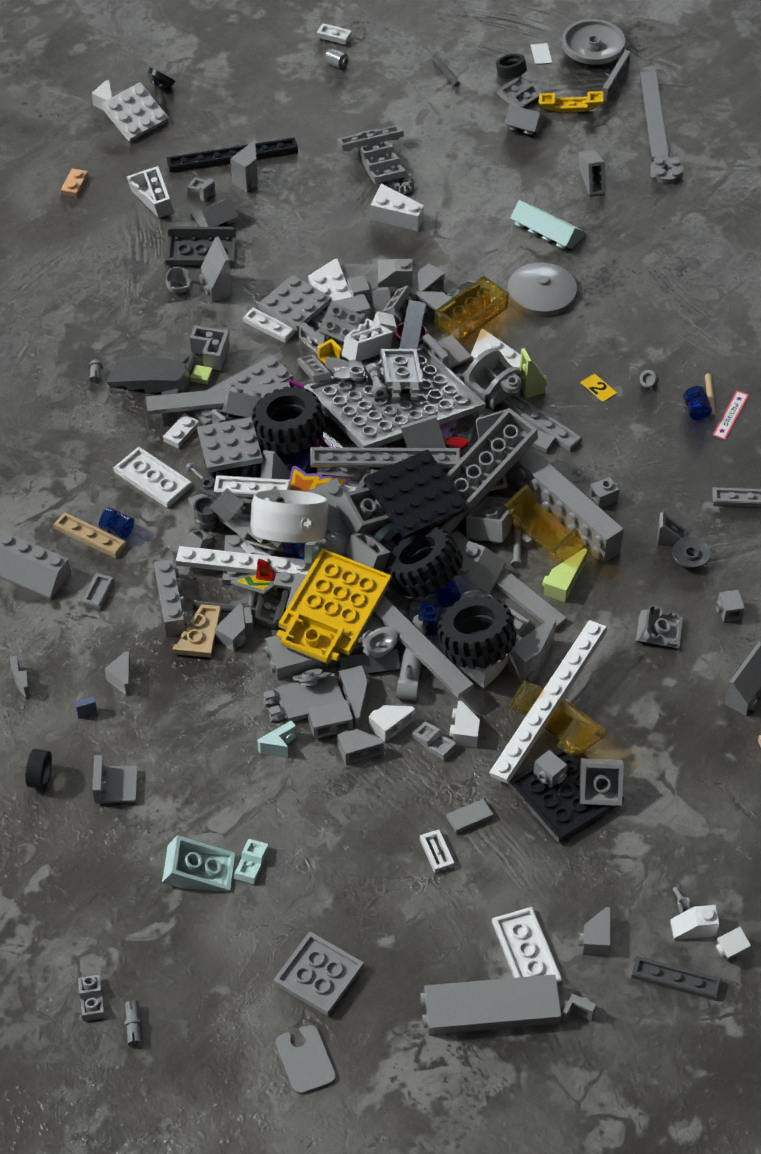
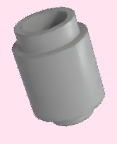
M329 49L325 54V61L330 65L340 69L348 65L349 59L346 53L336 49Z

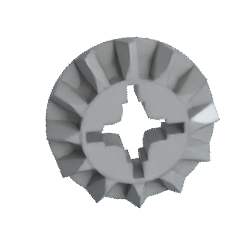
M406 175V177L388 181V187L401 194H406L414 189V180L409 175Z

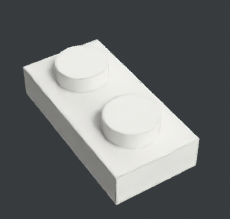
M322 23L317 31V38L345 45L352 36L351 30Z
M183 414L163 436V441L179 449L197 429L199 421Z

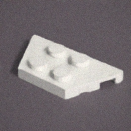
M338 259L332 260L308 275L309 284L332 297V301L352 297Z
M481 329L470 360L474 361L482 352L490 348H496L512 367L520 369L521 355L486 330Z

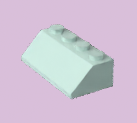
M521 200L518 201L510 217L515 220V225L521 228L526 226L529 228V232L535 235L540 233L543 235L542 238L549 242L552 240L556 241V246L562 249L566 247L572 249L587 233Z

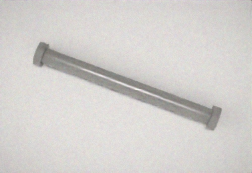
M516 491L513 493V499H520V504L514 518V545L511 566L520 568L523 565L521 560V522L524 493Z

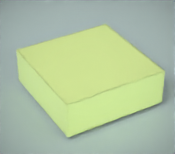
M195 365L190 376V382L208 385L213 372L212 368Z

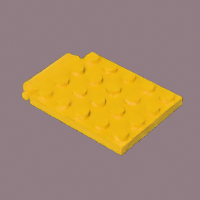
M322 548L279 621V627L286 630V632L278 630L276 637L281 638L282 646L326 664H329L331 660L338 661L340 654L336 653V651L349 656L391 582V575Z

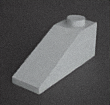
M362 666L339 671V683L344 698L348 702L355 729L360 728L368 693V684H370L368 672L364 673Z

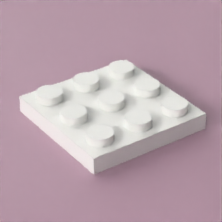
M140 82L105 100L100 106L129 142L166 123L169 119Z

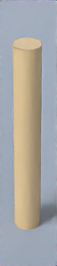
M706 374L705 383L709 417L715 418L716 408L712 375Z

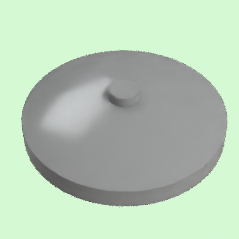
M586 19L577 21L566 28L562 37V47L568 56L581 63L605 64L617 59L623 53L625 36L617 26L610 22Z
M539 262L524 265L511 275L508 282V296L511 302L521 311L531 315L552 316L562 313L576 299L577 284L574 277L566 269L555 264Z

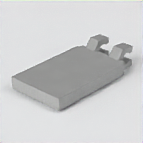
M381 349L380 356L386 388L392 389V399L400 400L399 393H401V389H410V399L418 400L419 389L422 388L423 380L417 349Z
M334 673L328 677L317 679V684L302 686L301 682H295L279 686L275 690L263 692V700L266 707L277 705L269 708L271 722L281 721L286 718L288 722L308 718V708L344 700Z

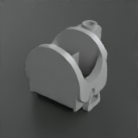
M490 348L478 355L470 364L465 374V384L486 403L488 409L494 410V406L513 393L523 389V381L519 378L522 371L518 367H512L498 349Z

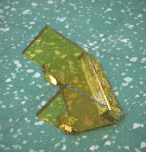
M527 484L505 504L512 517L511 523L517 529L521 527L540 544L556 564L564 562L582 549H587L579 531L574 528L570 532L536 501Z
M524 680L508 708L526 717L544 687ZM565 698L545 726L549 732L560 739L557 747L563 749L571 756L581 754L602 740L607 733L605 728Z

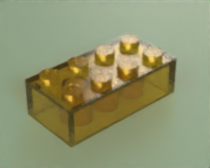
M482 276L435 310V326L447 335H452L461 343L508 308L509 293L485 276Z

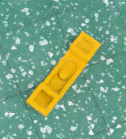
M603 91L587 92V97L555 98V93H539V107L554 112L577 113L592 110L603 105Z

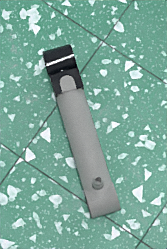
M412 600L408 620L426 637L431 613V602ZM406 646L404 647L396 698L417 700L422 662Z

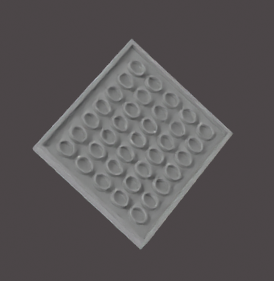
M425 346L419 347L417 350L423 380L422 388L419 389L418 400H411L410 393H399L400 400H393L392 389L386 388L387 395L384 398H375L372 393L373 381L367 376V372L366 377L358 382L351 379L341 380L332 376V379L304 386V388L316 394L320 399L322 410L359 448H376L404 438L401 430V425L436 415L439 425L484 410L486 403ZM382 361L374 362L379 364L381 369L380 380L385 384Z

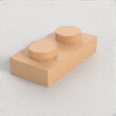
M72 168L61 188V195L77 198L88 177V171Z

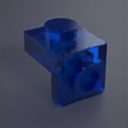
M426 603L421 605L418 620L429 623L428 634L436 636L441 607Z

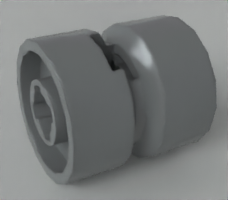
M209 496L200 497L193 504L195 525L204 532L212 531L219 525L218 515L210 509L215 499Z

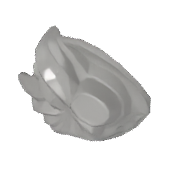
M382 627L374 631L368 630L358 642H363V652L367 656L370 655L378 658L386 655L393 649L397 643L398 634L394 628Z

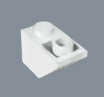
M458 701L457 709L453 708L452 720H455V725L450 727V737H453V741L457 743V746L477 748L480 720L462 701Z

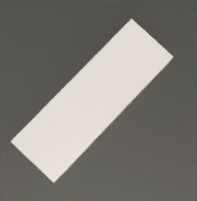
M252 308L243 317L244 323L284 343L296 333L291 327L255 308Z

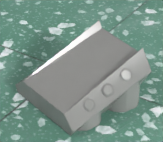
M652 605L648 610H642L638 617V629L635 640L679 648L683 617L674 612L663 613L662 609L656 605Z

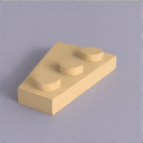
M201 604L191 619L189 627L182 633L181 639L172 648V654L211 658L215 642V627L219 623L221 606Z

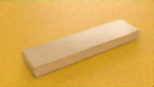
M65 512L53 524L54 529L114 558H117L127 546L126 541Z

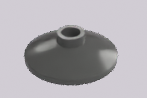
M685 537L674 544L672 554L680 565L687 568H698L704 566L709 561L711 551L703 540L695 537Z

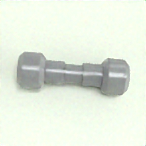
M370 363L366 367L367 376L373 381V396L377 399L384 398L387 395V389L380 380V366L377 363Z

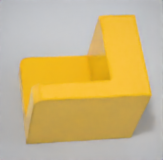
M333 339L317 347L318 359L324 366L326 357L342 359V348Z

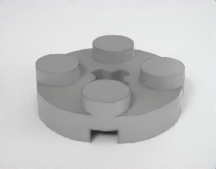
M658 156L651 163L650 175L652 178L658 179L657 182L673 184L677 179L682 178L683 165L677 157Z

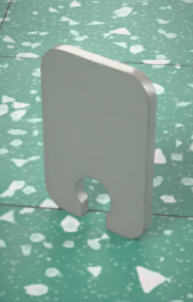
M312 1025L299 1028L301 1036L306 1040L302 1047H294L291 1044L289 1032L281 1034L276 1038L278 1053L292 1089L297 1094H305L328 1086L335 1080V1072L317 1028Z

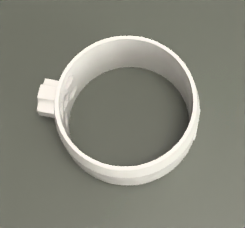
M265 490L256 492L251 504L250 524L252 534L262 539L279 542L306 543L320 541L325 538L328 524L327 498L319 494L296 490ZM278 497L283 499L282 503L277 502Z

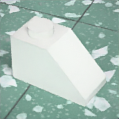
M384 705L370 714L369 728L383 739L384 742H387L415 721V708L412 706Z
M715 905L692 907L670 919L674 940L715 937L717 935L719 920Z

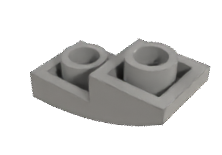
M100 974L78 978L83 1022L105 1018Z

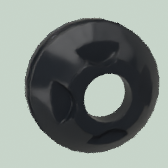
M151 67L149 68L148 76L151 80L150 83L161 89L172 87L176 81Z

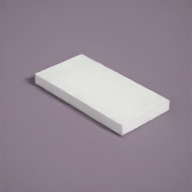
M137 447L113 467L116 474L166 508L193 487L190 480L140 447Z
M533 907L492 918V924L514 978L555 974L557 984L562 983V977Z

